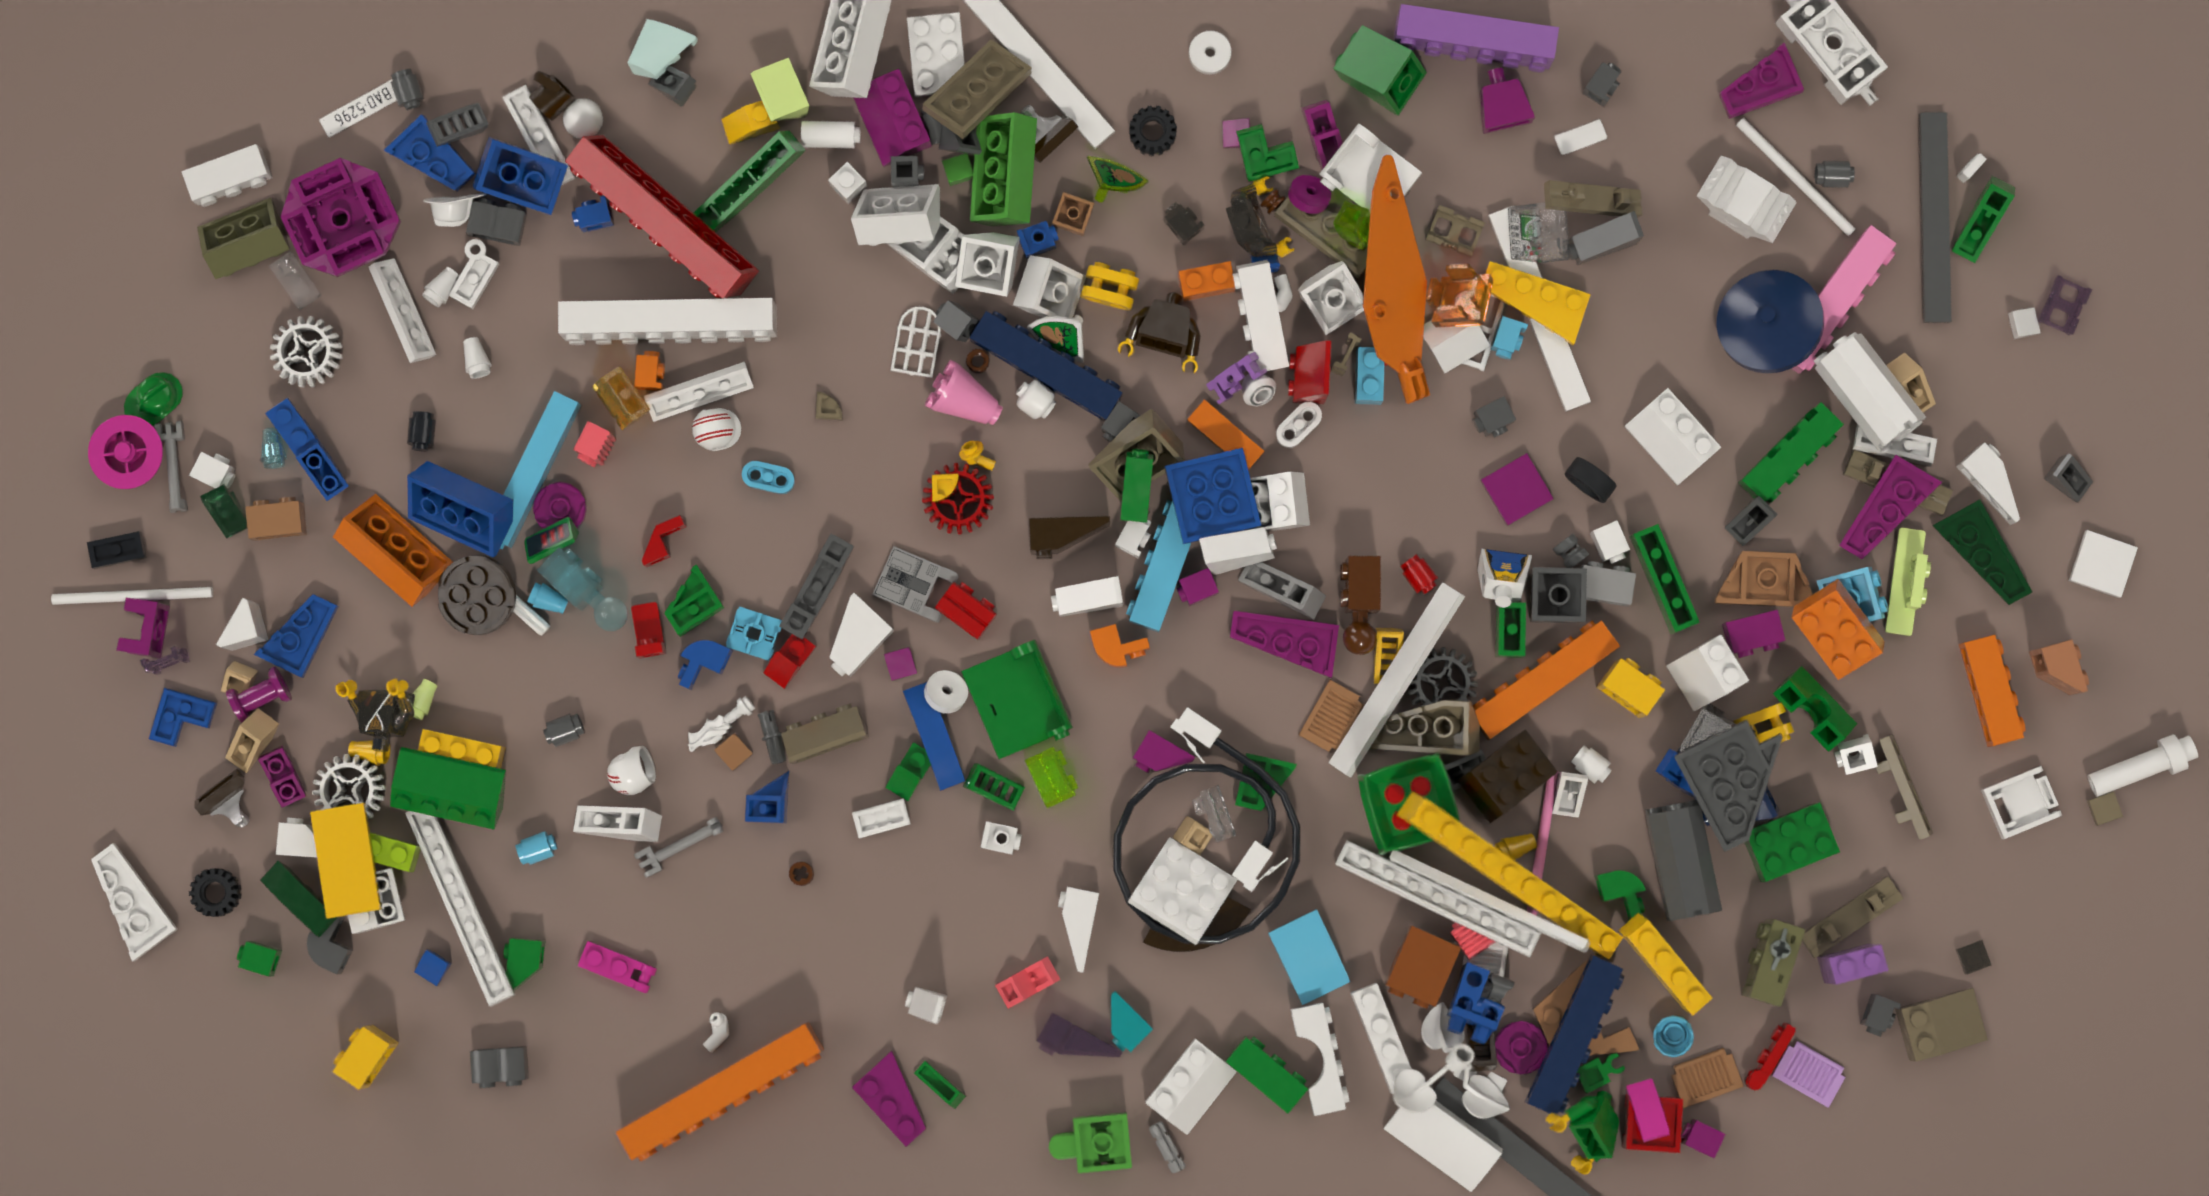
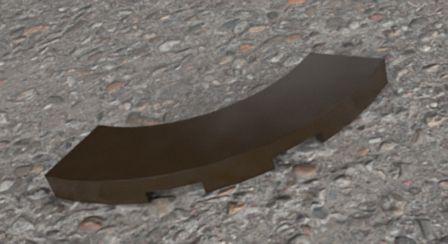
M1227 897L1203 935L1219 936L1238 928L1246 919L1251 909ZM1151 928L1143 943L1154 948L1172 952L1196 951L1215 945L1182 943Z

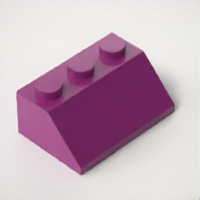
M899 69L872 80L867 98L853 97L883 167L891 164V156H911L932 147L930 138Z

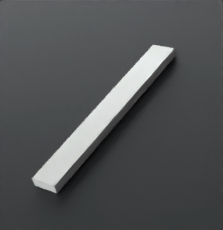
M963 0L1006 50L1032 67L1030 77L1059 110L1078 125L1077 130L1094 149L1115 133V130L999 0Z
M1514 205L1490 214L1488 218L1507 266L1542 278L1535 258L1534 260L1531 259L1533 254L1531 248L1529 250L1526 249L1529 246L1528 241L1520 240L1518 215L1512 212V215L1516 217L1511 216V211H1516ZM1511 218H1512L1513 222H1514V219H1518V223H1517V220H1515L1516 223H1512V222H1511ZM1518 226V229L1512 230L1511 227ZM1512 233H1518L1517 236H1519V238H1516L1515 234H1513L1512 237ZM1515 240L1516 244H1518L1519 241V245H1514L1512 241ZM1521 245L1525 246V260H1522ZM1515 255H1520V260L1514 259L1516 258ZM1528 318L1565 412L1590 403L1591 400L1568 342L1559 335L1547 330L1540 323Z
M1442 582L1332 756L1329 764L1345 775L1352 777L1465 598L1464 595Z
M412 811L406 812L407 819L488 1005L491 1007L515 996L438 817Z
M1348 840L1335 863L1336 866L1529 958L1541 936V932Z
M1392 851L1389 857L1392 862L1581 952H1587L1590 946L1589 940L1401 852Z

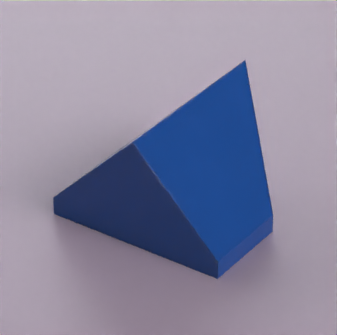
M789 771L755 793L746 795L745 822L787 824Z

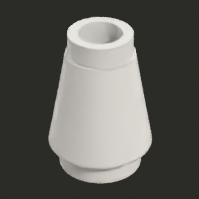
M446 267L445 270L424 287L423 297L436 307H440L442 303L446 304L449 294L459 278L458 273Z
M471 337L464 340L466 373H469L470 378L473 379L489 375L492 365L479 342V338Z

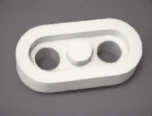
M1305 402L1299 405L1279 425L1276 431V438L1279 444L1286 448H1293L1318 426L1322 418L1319 406L1313 402ZM1305 412L1312 413L1313 419L1311 421H1306L1303 418ZM1287 430H1291L1294 433V438L1287 439L1284 433Z

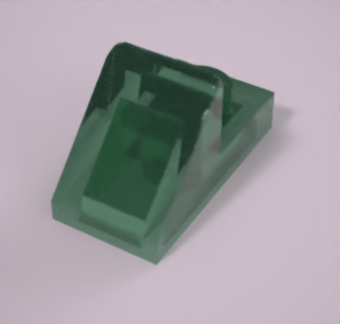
M225 484L200 496L202 503L226 539L247 529L246 515L233 491L229 492Z

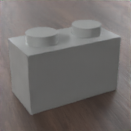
M1588 561L1587 565L1580 567L1587 568L1586 600L1629 607L1632 604L1636 573H1630V568L1614 566V570L1603 568V563Z

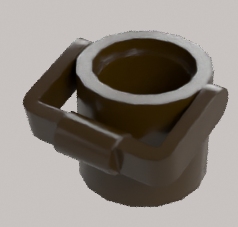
M541 71L535 73L534 80L541 85L529 98L547 118L553 121L576 98L569 88L554 75L550 76Z

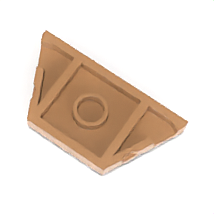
M1741 551L1719 590L1714 604L1794 607L1813 595L1809 587V581L1801 569L1796 553Z

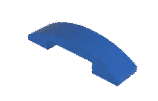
M925 682L904 690L903 694L941 791L965 782L942 716L925 699L924 688L927 683Z

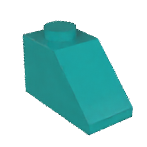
M1114 991L1111 994V1033L1115 1037L1111 1041L1122 1052L1126 1048L1132 1052L1153 1028Z

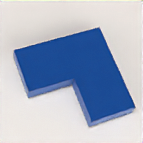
M164 688L149 739L176 747L184 722L210 729L217 703Z

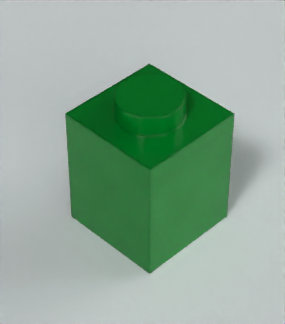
M246 941L245 945H241L237 954V960L240 961L238 967L268 977L274 976L282 950L257 942Z

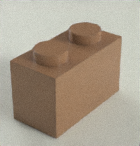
M295 497L280 498V503L269 504V500L253 501V506L245 507L248 538L256 541L307 535L304 503L296 501Z

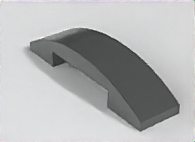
M833 534L829 535L818 555L815 565L779 627L801 639L805 637L847 563L854 548L853 545Z

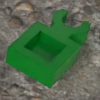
M1618 1053L1609 1054L1604 1063H1601L1599 1057H1596L1579 1066L1577 1073L1580 1074L1579 1081L1586 1094L1611 1082L1608 1074H1619L1625 1070L1623 1065L1618 1068H1613L1611 1065L1612 1060L1619 1056Z

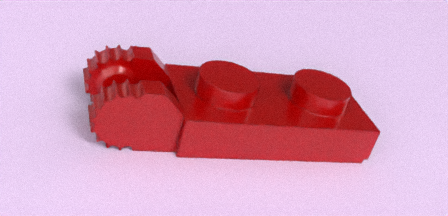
M1785 1022L1782 1026H1776L1770 1037L1773 1040L1768 1049L1764 1048L1757 1058V1062L1760 1063L1757 1069L1749 1070L1745 1084L1749 1089L1751 1088L1754 1091L1761 1090L1762 1085L1766 1083L1796 1032L1795 1027Z

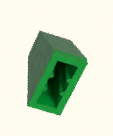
M1133 449L1132 453L1127 452L1120 520L1147 523L1154 456L1148 454L1149 451Z

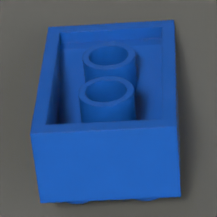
M488 137L472 187L489 195L552 215L568 165Z

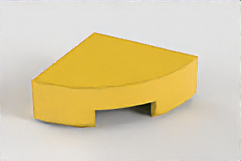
M959 474L932 475L933 502L944 500L953 493L958 483Z

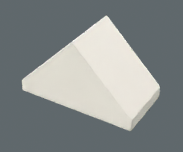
M1568 772L1558 773L1552 814L1579 818L1588 775Z

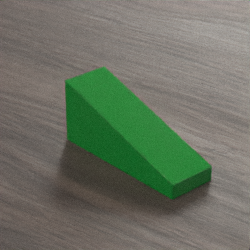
M926 1061L914 1073L954 1109L966 1097Z

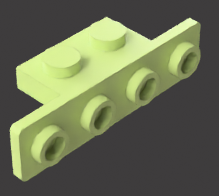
M1900 528L1898 530L1885 625L1886 633L1911 636L1915 610L1921 608V604L1926 602L1927 589L1924 588L1925 578H1928L1930 575L1931 563L1927 562L1928 555L1923 554L1925 531L1909 528Z

